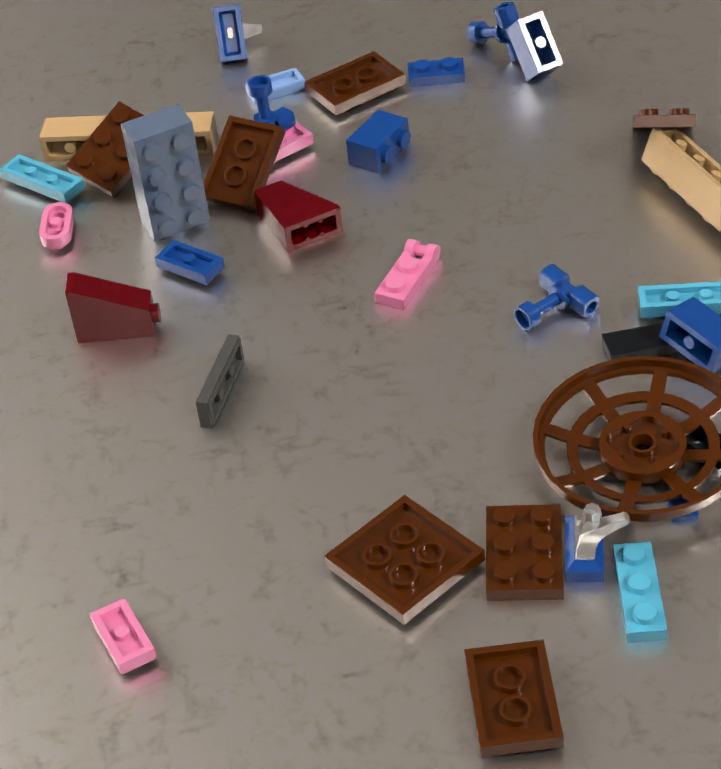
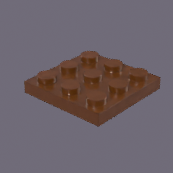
M404 495L324 556L327 568L405 625L485 560V551Z

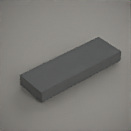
M228 334L196 400L200 427L212 429L244 363L239 335Z

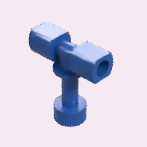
M504 2L493 9L498 22L495 27H489L483 21L469 24L467 38L472 44H484L489 38H496L498 42L505 43L510 60L519 61L506 30L519 19L514 2Z
M258 75L250 78L247 82L249 95L256 98L258 113L254 115V121L281 126L285 131L294 127L296 119L293 111L285 107H281L276 111L270 110L268 96L273 91L270 77Z
M551 264L540 272V286L548 291L549 296L535 304L526 301L514 309V318L517 324L525 331L538 326L541 323V315L554 307L564 310L569 306L582 317L588 318L598 311L599 296L584 285L574 287L570 284V275L555 264Z

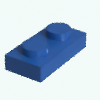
M447 57L443 60H418L407 63L410 88L465 83L463 58Z
M175 240L155 257L158 268L205 285L225 268L223 257Z

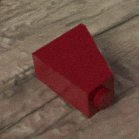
M278 181L254 190L257 215L288 253L343 232L341 209L334 202L284 181Z
M75 272L67 274L65 295L78 343L155 336V325L157 322H161L159 303H153L151 290Z

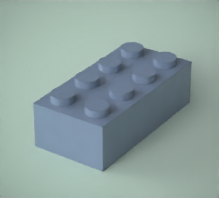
M176 104L121 123L141 223L153 241L157 242L209 223L210 216L193 123L180 105Z

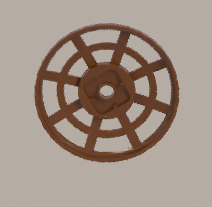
M657 356L618 358L601 362L576 373L552 391L542 404L535 419L533 446L535 460L540 473L549 486L563 499L584 510L586 504L598 503L579 496L569 490V487L584 484L596 494L619 502L617 508L598 504L601 508L602 517L626 512L630 517V521H660L688 515L709 506L721 498V485L705 495L697 491L696 488L709 478L717 462H721L719 434L711 420L721 412V377L701 366L683 360ZM653 374L650 392H629L606 398L597 383L625 375ZM667 376L695 383L711 391L717 397L700 409L683 398L664 393ZM582 390L585 391L594 404L577 419L571 431L550 424L562 405ZM647 403L646 411H634L620 416L615 410L617 407L629 404ZM665 405L678 409L690 417L679 424L671 417L660 413L661 407ZM600 415L607 421L608 424L602 430L599 438L583 435L588 425ZM701 427L708 439L709 449H687L686 436ZM546 436L567 443V458L573 471L572 474L559 477L553 476L545 456L544 444ZM639 444L643 446H651L649 449L639 450L635 448V446ZM578 447L598 451L602 464L584 470L578 458ZM684 462L705 463L700 472L687 483L676 474ZM613 475L625 481L626 485L624 492L619 493L605 488L595 482V480ZM662 481L672 489L669 492L655 495H639L642 484ZM679 497L688 501L684 504L662 509L633 510L635 504L662 503Z

